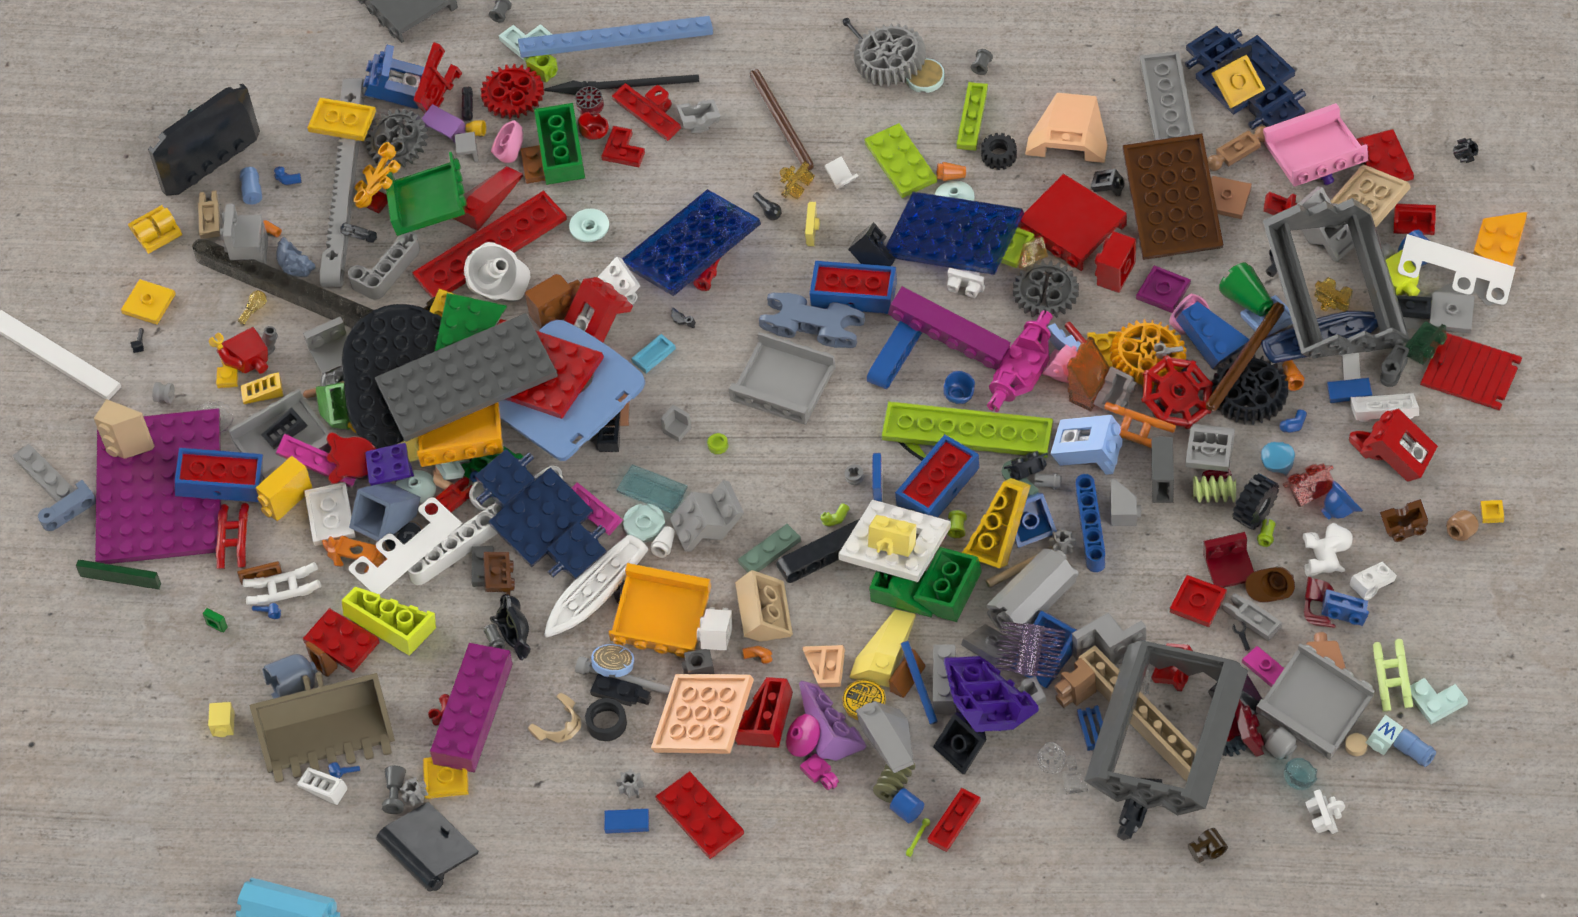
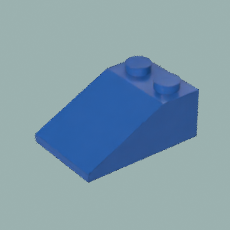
M1040 611L1010 668L1028 678L1036 676L1039 684L1048 688L1073 655L1072 633L1077 631V629L1049 613Z

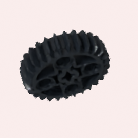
M1254 354L1217 410H1221L1222 415L1228 414L1229 420L1233 417L1236 418V423L1239 420H1243L1244 424L1247 421H1252L1254 425L1255 421L1259 420L1262 424L1263 418L1270 421L1271 415L1276 417L1278 411H1282L1283 405H1286L1288 381H1284L1286 375L1283 374V369H1278L1277 363L1271 365L1269 359L1264 361V356L1258 359ZM1232 358L1229 359V364L1223 362L1222 367H1218L1217 373H1214L1212 393L1235 362ZM1276 391L1274 398H1271L1269 394Z

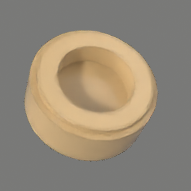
M1359 733L1349 735L1345 742L1346 751L1352 756L1363 755L1368 747L1366 737Z

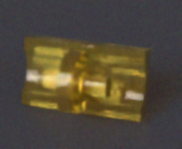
M804 161L796 173H794L796 170L794 166H790V168L783 167L779 173L782 177L780 181L783 184L788 181L785 190L781 194L783 197L786 198L790 195L798 200L805 189L797 183L801 181L809 186L813 181L815 175L807 169L808 163Z
M1329 277L1323 282L1317 281L1314 296L1317 297L1318 302L1322 303L1321 310L1325 312L1329 308L1334 310L1338 308L1344 312L1349 310L1350 300L1353 295L1351 288L1343 286L1338 291L1335 289V280Z

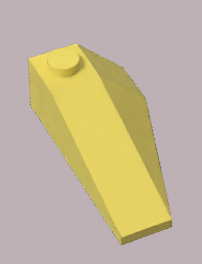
M895 609L856 657L850 678L870 680L881 686L890 687L889 679L898 668L903 655L901 643L908 640L916 614Z

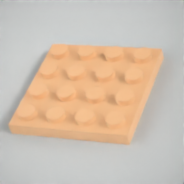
M675 674L651 749L655 753L730 754L754 681L751 675Z

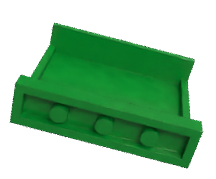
M452 151L449 152V163L396 180L393 173L389 172L386 175L392 180V185L386 189L390 222L397 236L465 215L464 206L467 205L462 184L463 177L460 172L461 165L459 159L454 158Z

